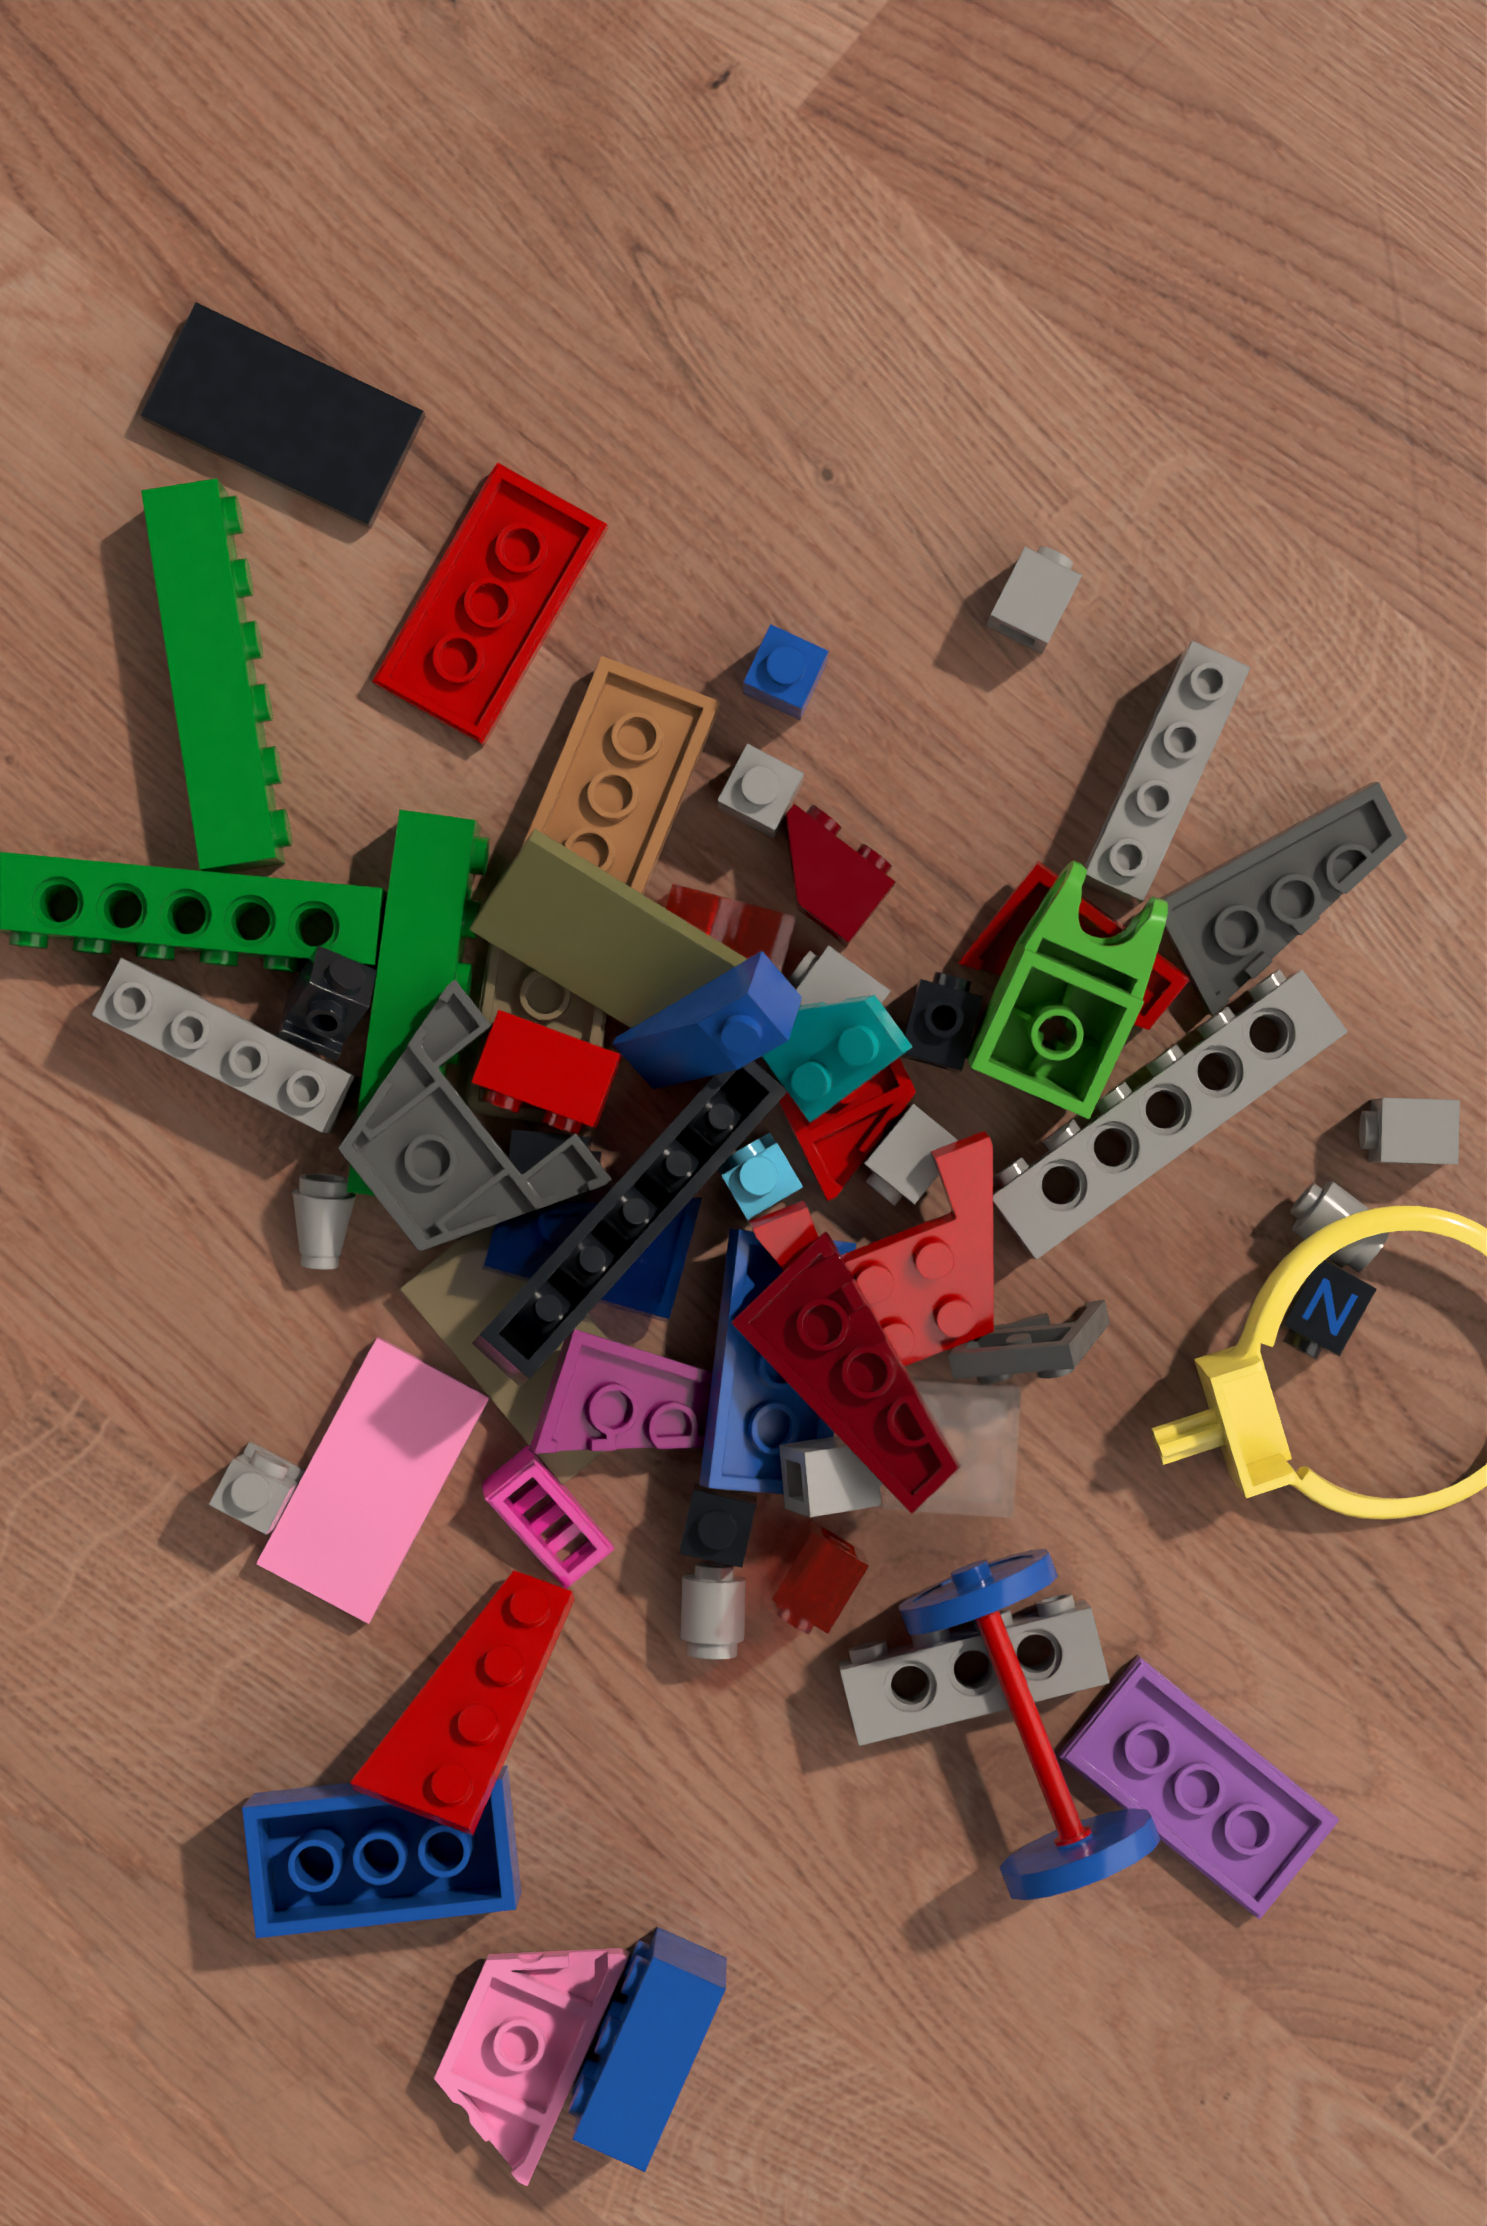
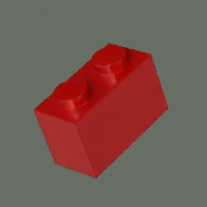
M498 1009L472 1083L486 1088L482 1098L483 1101L516 1113L519 1112L522 1101L546 1110L543 1123L579 1135L582 1124L597 1128L623 1056Z

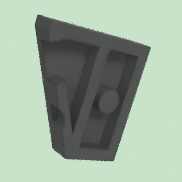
M1105 1300L1085 1303L1086 1310L1074 1322L1050 1324L1048 1314L1043 1313L1023 1318L1013 1323L994 1325V1332L955 1346L948 1354L953 1379L977 1377L979 1383L991 1384L1007 1380L1018 1373L1037 1372L1039 1378L1050 1379L1073 1372L1110 1324Z

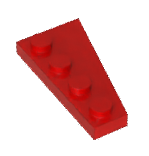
M513 1570L350 1781L353 1790L473 1836L575 1601L573 1591Z

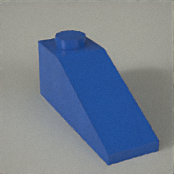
M761 951L617 1036L613 1045L652 1089L738 1070L789 1041L802 997L765 953Z

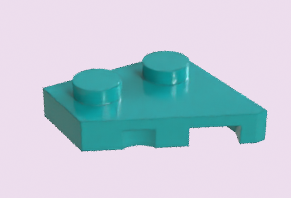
M874 994L846 998L837 1003L827 1004L819 1002L800 1005L789 1041L762 1055V1057L811 1123L913 1048V1046Z

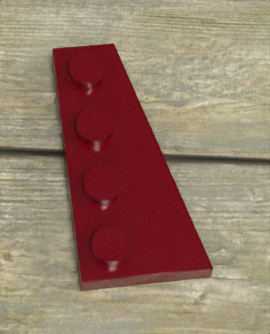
M824 1232L731 1323L899 1502L913 1514L961 1468V1465L828 1232Z

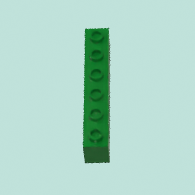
M0 852V932L10 934L9 945L48 949L49 938L73 940L72 951L111 955L112 944L137 946L136 957L174 961L175 950L200 952L199 963L238 967L239 956L264 958L263 969L300 973L302 962H307L317 946H309L305 942L302 934L303 925L311 915L327 913L333 920L334 930L331 938L320 946L374 969L378 967L388 895L383 888ZM64 889H73L78 898V908L69 920L57 922L51 913V902L58 892ZM136 895L142 905L141 916L133 926L120 928L114 919L115 905L124 896ZM200 901L206 911V919L203 926L195 933L183 934L177 926L179 909L187 902ZM264 907L270 918L267 932L259 939L246 940L242 936L239 927L242 915L250 908Z

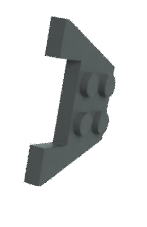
M456 980L447 985L387 1078L383 1081L338 1148L419 1252L599 1188L612 1180L577 1134L571 1136L527 1172L520 1174L440 1072L439 1067L491 1027V1024Z

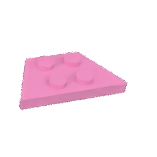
M622 1948L488 1954L437 2069L434 2080L453 2103L463 2107L469 2115L470 2124L485 2142L489 2140L512 2167L511 2174L519 2183L528 2186L628 1960L629 1952Z

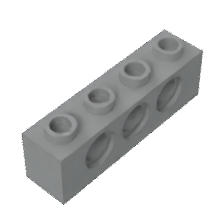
M1193 640L1183 651L1084 865L1087 873L1083 885L1133 908L1144 901L1251 667Z
M123 958L120 959L91 1015L321 1133L332 1134L360 1080V1077L289 1041L281 1039L274 1033Z
M1070 1593L1047 1597L1035 1602L1036 1612L1012 1617L1010 1609L999 1610L1015 1653L1019 1643L1029 1635H1042L1050 1641L1049 1655L1042 1663L1028 1666L1019 1662L1034 1702L1110 1683L1092 1608L1085 1599L1074 1602L1073 1595ZM973 1620L975 1627L952 1633L947 1628L926 1634L911 1635L912 1643L887 1648L885 1640H878L860 1644L848 1650L850 1658L840 1660L838 1663L859 1746L1009 1709L975 1620ZM969 1650L980 1651L989 1660L986 1673L975 1681H964L954 1674L956 1659L962 1653ZM905 1666L918 1667L927 1675L926 1685L923 1690L917 1695L910 1697L897 1694L891 1687L894 1674Z

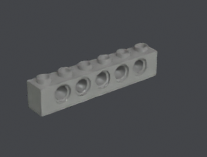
M1280 969L1267 976L1248 991L1255 1000L1236 1015L1233 1014L1228 1006L1197 1028L1203 1037L1202 1040L1184 1053L1177 1044L1170 1047L1145 1066L1152 1075L1150 1078L1133 1090L1129 1088L1126 1082L1121 1083L1098 1100L1096 1108L1100 1112L1098 1116L1081 1128L1072 1119L1042 1141L1049 1151L1028 1166L1025 1160L1020 1157L993 1177V1183L998 1188L993 1191V1208L1031 1259L1037 1260L1348 1032L1303 969L1292 973L1288 977H1285ZM1258 1017L1271 1020L1278 1028L1279 1042L1270 1053L1259 1051L1250 1040V1027ZM1209 1054L1220 1057L1228 1068L1227 1082L1218 1091L1206 1088L1198 1078V1065L1202 1058ZM1155 1092H1164L1170 1095L1177 1105L1176 1119L1165 1129L1154 1126L1146 1115L1147 1101ZM1105 1129L1118 1132L1126 1143L1125 1156L1115 1166L1104 1165L1097 1159L1094 1153L1095 1139ZM1056 1166L1068 1170L1075 1181L1073 1195L1062 1204H1055L1049 1201L1042 1190L1044 1175Z

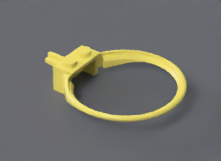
M1389 1206L1354 1213L1334 1221L1310 1235L1282 1259L1265 1281L1250 1309L1238 1344L1194 1359L1209 1409L1151 1428L1153 1441L1162 1464L1165 1465L1221 1447L1229 1476L1245 1498L1290 1484L1309 1499L1329 1510L1363 1519H1397L1423 1515L1461 1502L1487 1486V1464L1453 1486L1438 1492L1409 1498H1379L1354 1493L1325 1480L1307 1466L1300 1467L1295 1472L1287 1462L1292 1457L1260 1348L1261 1343L1271 1347L1274 1346L1285 1312L1305 1279L1326 1258L1346 1245L1380 1233L1422 1231L1451 1237L1468 1244L1487 1257V1228L1461 1215L1437 1208Z

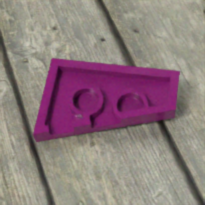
M574 1329L563 1342L529 1451L537 1454L572 1450L615 1451V1449L627 1448L672 1449L704 1447L712 1372Z

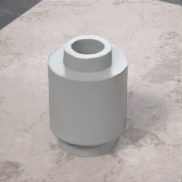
M1332 1180L1327 1182L1322 1188L1312 1183L1304 1190L1290 1210V1213L1297 1218L1292 1231L1305 1240L1334 1221L1370 1209ZM1389 1232L1365 1237L1350 1243L1331 1254L1328 1258L1340 1268L1348 1265L1356 1272H1360L1381 1250L1389 1236Z
M718 1562L695 1564V1574L682 1576L680 1638L687 1641L686 1655L700 1659H730L738 1656V1643L744 1641L746 1578L733 1575L734 1566Z

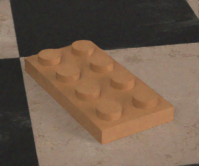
M601 656L524 843L535 828L644 895L720 709V701Z

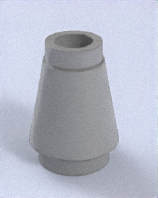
M323 1173L299 1176V1189L293 1190L292 1196L299 1252L301 1253V1266L322 1270L339 1267V1256L342 1252L356 1194L346 1192L348 1177Z

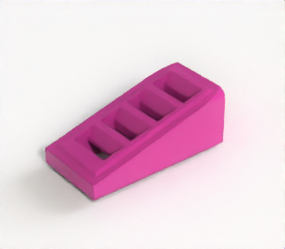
M527 1445L482 1483L484 1499L560 1584L567 1589L614 1551L615 1548L565 1485L562 1486L538 1455L529 1451L530 1446ZM532 1477L535 1479L531 1485L515 1498L511 1499L509 1497ZM549 1494L553 1501L528 1520L524 1513ZM566 1514L571 1520L545 1541L540 1534ZM582 1532L588 1540L561 1561L556 1553Z

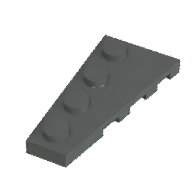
M1379 782L1369 783L1160 897V899L1168 902V914L1164 932L1208 1015L1214 1016L1221 1010L1234 993L1250 979L1256 978L1273 962L1272 959L1298 935H1303L1320 919L1319 916L1341 895L1351 891L1407 839Z

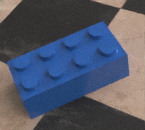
M508 1765L503 1766L473 1836L355 1791L350 1783L254 1793L242 1807L256 1938L517 1909L522 1892Z

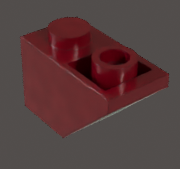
M793 804L786 813V829L797 910L845 947H848L893 889L896 881L887 875L892 865L865 844H861L857 851H855L836 836L842 827L818 807L811 805L805 812L796 804Z

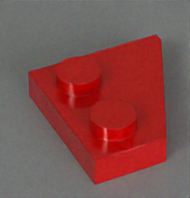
M900 1057L811 1123L788 1092L779 1100V1104L827 1201L837 1197L890 1125L915 1095L916 1089Z

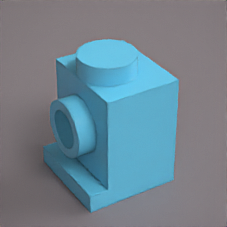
M771 1133L733 1153L718 1168L747 1220L803 1188Z

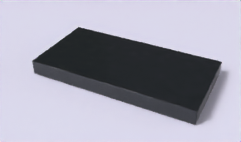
M195 302L140 415L144 421L370 529L426 417L423 410Z

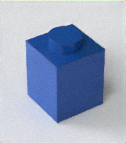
M770 624L744 679L743 694L801 721L827 665L829 651Z

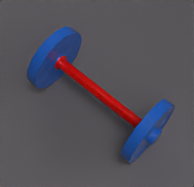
M1047 1549L1029 1550L991 1562L981 1560L968 1564L950 1573L951 1577L923 1589L901 1603L898 1607L909 1635L926 1634L972 1620L976 1621L1055 1824V1831L1026 1844L1008 1856L999 1867L1012 1899L1032 1900L1046 1898L1082 1888L1135 1864L1155 1849L1161 1839L1152 1816L1147 1809L1131 1808L1113 1811L1080 1821L999 1612L1000 1609L1025 1599L1047 1587L1058 1577Z

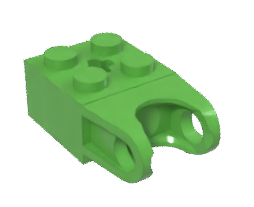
M1073 860L1059 874L1018 938L971 1040L966 1058L970 1067L976 1071L1090 1119L1143 1006V996L1166 924L1168 902L1160 898L1151 897L1142 911L1132 919L1128 927L1121 933L1107 938L1091 936L1081 929L1078 919L1082 886L1087 869L1081 863ZM1052 1016H1060L1062 1022L1067 1027L1066 1032L1063 1036L1053 1032L1051 1041L1043 1040L1044 1034L1040 1029V1025L1047 1018L1051 1020Z

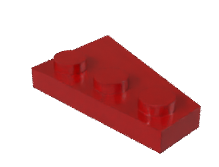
M1037 861L961 957L959 964L979 971L982 969L1001 976L1018 938L1058 875L1040 861ZM1081 895L1078 919L1080 927L1085 933L1094 937L1107 938L1115 936L1126 929L1092 901ZM1158 952L1143 996V1006L1134 1023L1135 1026L1147 1030L1151 1029L1189 982V976Z

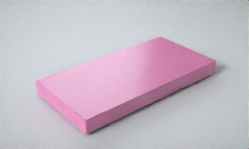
M377 1337L256 1564L369 1624L490 1397L486 1393L383 1338Z

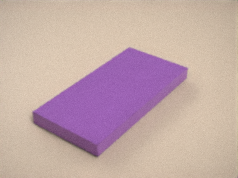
M1139 1655L1135 1657L1058 1753L1062 1760L1124 1810L1131 1808L1147 1809L1152 1816L1159 1837L1164 1843L1259 1920L1339 1822V1818Z

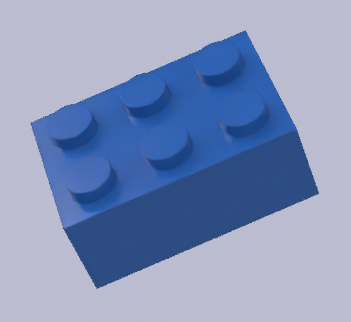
M659 1927L656 1928L649 1944L638 1940L624 1972L626 1979L621 1993L626 1994V1998L623 2003L612 1999L597 2034L599 2040L594 2053L600 2055L599 2059L595 2062L586 2058L571 2093L573 2099L569 2106L568 2114L576 2117L572 2140L643 2172L646 2171L726 1990L727 1957Z

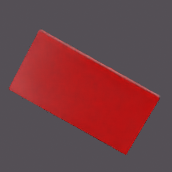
M497 462L372 683L484 747L607 532L608 525Z

